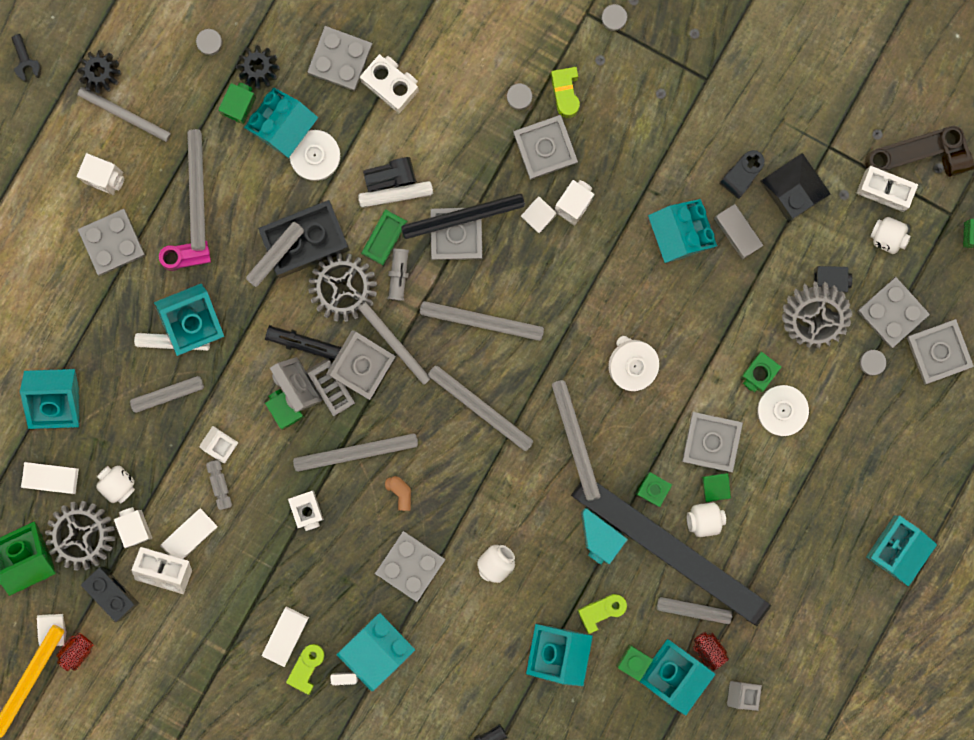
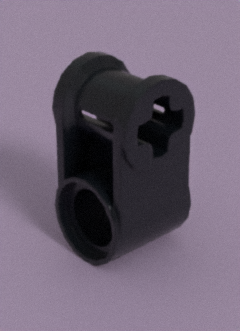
M755 150L748 151L727 172L719 184L739 199L762 170L765 162L763 155ZM754 157L756 159L755 165L757 167L753 166L752 168H748L747 165L749 162L747 159L750 160Z

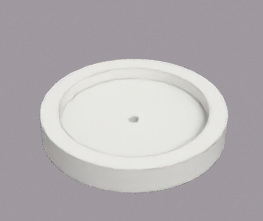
M310 130L291 154L290 162L295 172L302 178L310 181L324 180L330 177L338 168L340 149L335 139L328 133L320 130Z
M629 340L620 344L613 351L609 360V373L612 380L618 386L628 391H638L649 386L656 378L659 370V358L656 351L650 345L640 340Z
M787 385L775 386L767 390L760 398L757 407L758 419L761 425L771 434L777 436L795 434L807 422L809 415L808 402L805 396L794 387Z

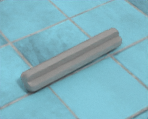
M293 222L247 275L246 279L255 287L262 282L304 232L299 224Z
M196 376L131 399L130 405L133 412L137 413L202 390L204 384L201 377Z
M659 597L657 601L658 611L724 624H730L732 620V611L663 597Z

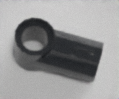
M410 157L398 158L390 161L387 165L363 170L368 192L416 183Z

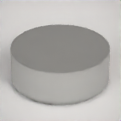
M613 4L604 9L602 23L606 29L618 31L625 26L627 13L623 7Z
M205 29L198 34L196 44L203 54L211 56L221 50L222 38L217 31Z
M524 84L511 86L507 93L508 104L516 110L526 109L532 101L530 88Z
M869 350L861 356L860 368L867 375H878L886 367V358L878 350Z

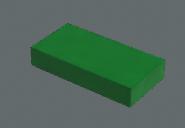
M385 209L361 254L384 266L402 233L401 226L407 224V221Z

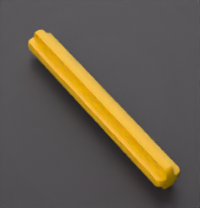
M53 625L0 713V738L5 735L63 636L64 630L61 627Z

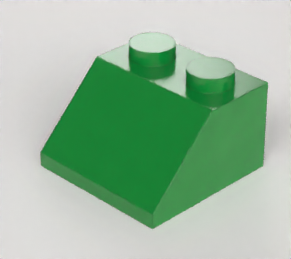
M35 521L0 537V584L9 596L56 574L52 556Z

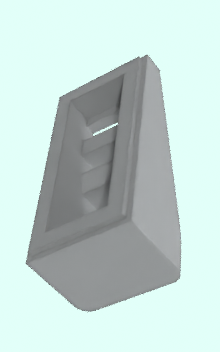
M325 359L306 372L330 412L335 416L355 404L345 385L337 380L324 388L321 387L322 383L332 378L327 374L318 379L315 377V375L327 368L329 369L332 365L329 359ZM338 386L341 390L327 397L326 393ZM342 395L346 397V399L334 406L331 403Z

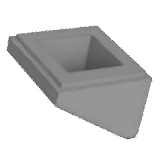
M731 681L727 706L758 711L762 685Z

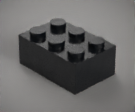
M330 200L258 228L267 252L293 222L299 224L304 230L302 235L274 266L276 275L279 278L315 265L320 261H325L330 256L335 257L338 253L342 254L350 251Z

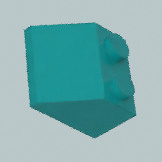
M202 284L154 302L162 325L177 356L224 337L208 292Z
M75 369L24 371L20 394L28 429L79 427V387Z
M583 508L581 518L585 545L590 550L588 556L600 565L603 562L610 564L628 539L591 511Z
M379 613L337 656L373 692L415 649Z
M535 624L526 674L561 684L584 686L593 635Z
M667 639L653 658L652 663L640 682L686 716L716 674Z

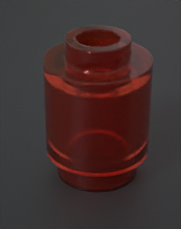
M704 631L693 640L695 642V645L692 647L706 667H710L713 671L729 660L726 655V649L713 632L707 634Z
M78 632L75 636H71L56 654L59 659L57 664L68 672L70 669L76 671L92 652L91 648L94 644L86 636Z

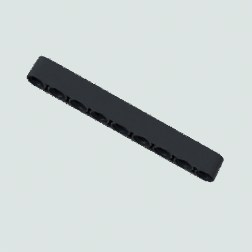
M581 481L571 494L573 498L755 626L759 625L772 605L599 483H597L600 498L595 501H588L585 497Z

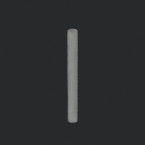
M81 87L77 95L165 142L169 140L170 132L94 92L88 91L84 87Z
M366 302L362 303L358 307L361 313L423 385L431 379L371 307Z

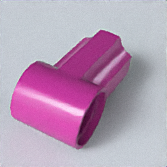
M205 241V250L202 251L192 250L191 243L179 246H166L159 253V261L169 271L211 263L208 242ZM174 252L178 255L177 262L172 265L166 264V255Z

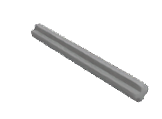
M192 129L188 131L191 248L194 251L205 250L202 133L199 129Z
M423 301L420 307V314L538 341L542 339L544 328L426 301Z
M435 365L430 370L428 376L522 450L527 451L531 447L533 440L440 367Z
M564 380L556 381L552 384V388L585 497L588 501H595L600 498V493L569 391Z
M409 434L297 457L293 459L295 471H303L415 448L418 446L416 434Z

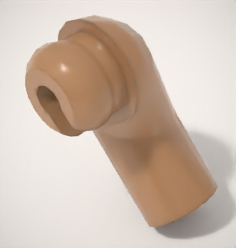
M400 477L387 478L385 488L398 496V510L411 511V488Z

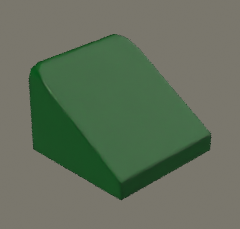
M728 473L701 477L705 502L731 498Z

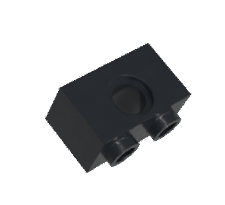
M105 566L99 567L81 584L115 623L121 621L139 604Z

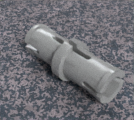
M393 249L392 268L388 272L390 277L388 299L404 301L405 280L409 276V273H406L409 250Z

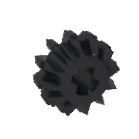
M259 45L255 47V53H252L251 49L247 48L248 56L239 55V60L243 63L236 65L237 70L243 71L238 75L240 80L247 79L245 84L249 87L255 81L256 89L261 88V82H264L265 86L269 87L270 82L268 78L277 80V75L273 71L280 70L278 64H273L278 60L277 56H269L271 52L269 48L264 49L261 53ZM261 63L263 70L261 71L258 69L255 72L253 68L254 64L259 66Z
M98 50L96 57L92 52H88L90 60L86 61L82 58L80 62L85 67L77 69V72L83 75L79 81L82 84H86L88 91L95 88L96 93L101 94L102 87H104L107 92H110L111 87L109 84L118 85L119 83L114 78L121 76V71L116 69L120 65L117 60L112 61L113 55L111 53L104 56L102 50ZM99 67L104 70L103 74L100 73V77L95 74V70L99 71Z

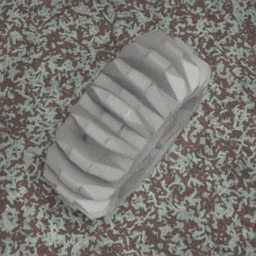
M341 253L337 254V262H334L331 256L328 257L327 260L330 263L328 266L320 261L319 265L323 270L320 272L317 269H313L312 271L313 274L318 276V279H309V283L316 285V288L308 290L309 293L317 294V296L311 299V302L313 304L321 302L316 308L317 311L321 312L326 308L327 310L324 314L326 318H329L333 312L334 321L338 322L340 314H343L344 321L348 322V314L352 313L355 320L359 317L356 313L358 307L364 302L372 306L373 302L367 298L368 296H377L375 291L370 290V288L377 286V282H369V279L375 276L374 272L365 274L369 265L366 263L360 268L361 258L357 257L354 263H352L351 254H347L346 261H343ZM349 268L348 272L341 278L328 275L335 269ZM356 272L363 279L364 290L362 294L352 287ZM343 281L347 282V287L354 294L350 292L344 293V291L343 294H340L338 287L333 282L337 284L340 282L343 284ZM323 282L328 283L334 289L330 303L323 296ZM346 297L358 300V302L350 307H337L338 303Z
M814 281L813 287L808 288L804 283L803 291L795 288V297L788 296V304L783 306L785 313L782 315V320L785 322L784 328L789 332L790 338H796L799 345L806 342V346L810 348L815 343L820 349L821 343L826 342V345L830 347V340L834 339L839 342V334L846 335V327L851 324L850 317H852L849 300L845 299L844 292H838L835 285L829 288L828 284L824 282L821 287H818L817 282ZM825 302L833 305L837 312H832L831 309L826 308ZM797 318H801L804 322H807L809 324V328L801 325L797 321Z
M81 501L79 508L76 502H71V511L66 505H63L61 510L64 515L54 512L53 515L58 521H48V525L54 527V529L45 531V534L52 535L53 539L47 540L46 545L54 544L55 548L51 549L49 553L50 555L59 553L55 560L57 563L65 558V568H69L72 562L74 570L80 569L81 562L85 570L90 569V561L94 566H98L100 563L97 556L105 560L107 555L103 550L112 551L113 549L112 546L107 544V541H115L114 536H108V532L114 531L115 527H106V523L111 521V517L101 518L105 513L104 509H100L95 513L96 504H91L87 510L86 501ZM83 514L93 519L95 523L84 527L79 521H76L74 516ZM67 521L70 531L68 537L62 542L61 532ZM78 529L79 531H88L82 537L83 543L82 540L72 541L78 535ZM99 530V543L96 549L93 550L91 537ZM78 545L82 551H85L87 556H74L66 548Z

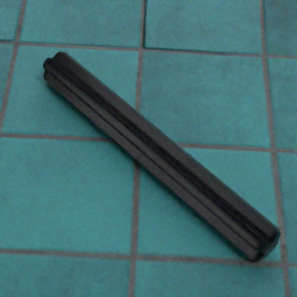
M516 194L401 226L403 237L409 239L520 209L525 206L522 194Z

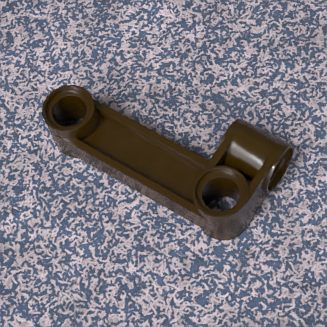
M949 126L877 148L866 156L865 166L866 168L872 166L886 171L941 154L944 171L948 177H952L973 170L974 161L963 130L957 126ZM947 132L955 136L954 145L947 143L945 139ZM878 154L883 158L884 164L882 167L874 164V155Z

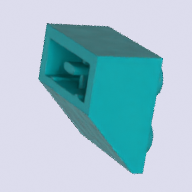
M273 87L264 97L262 104L256 112L250 116L244 128L271 148L289 158L318 117L300 101Z
M701 199L670 205L648 215L664 263L717 247L714 232L710 227L706 209Z
M894 515L866 558L909 587L937 544L906 519Z

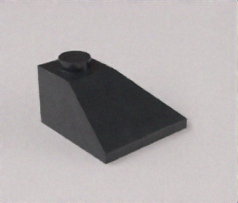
M803 153L760 181L788 223L831 195Z

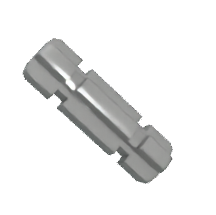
M220 461L208 462L206 467L208 473H211L210 481L214 496H217L218 499L216 500L218 509L224 510L232 507L231 499L227 496L229 492L225 477L220 471L222 470Z

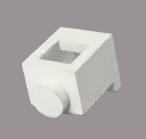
M315 491L288 499L298 528L304 527L305 531L320 527L319 521L324 519ZM305 507L312 509L311 516H304L303 509Z

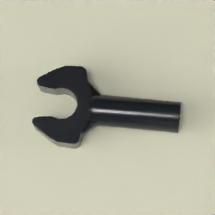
M21 34L12 36L11 38L20 60L19 65L14 68L16 75L24 82H27L25 70L28 67H32L34 75L39 78L41 74L40 62L29 58Z

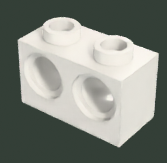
M379 54L360 76V80L400 114L419 92L416 85L418 81L408 72L405 74L401 73L397 69L399 65L389 56L384 58ZM379 69L388 71V76L383 80H379L374 76L375 72ZM404 85L408 88V91L405 95L398 96L394 93L395 87Z
M86 153L77 174V178L82 182L111 195H114L116 190L119 191L124 182L123 171L115 164Z
M870 166L865 170L856 194L904 212L909 209L918 184Z
M573 180L556 204L555 212L575 226L592 202L594 193L591 192L592 187L581 180L578 183Z
M140 547L131 570L136 581L184 594L192 573L189 561Z

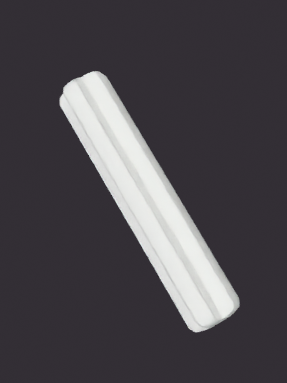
M428 181L361 193L358 199L361 207H369L430 196L433 194L431 182Z
M135 334L134 343L136 347L173 349L166 334ZM207 343L193 350L207 351L210 348V343Z

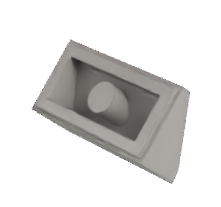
M735 204L715 216V221L742 260L763 246Z

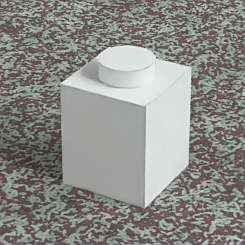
M131 507L119 512L120 517L114 519L124 548H129L152 539L142 510L135 511Z

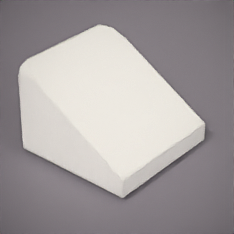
M538 196L521 217L535 231L540 233L556 217L557 213Z
M212 426L199 447L225 464L238 442Z
M63 614L37 615L39 646L53 625H57L64 630V634L57 646L65 644L67 631Z

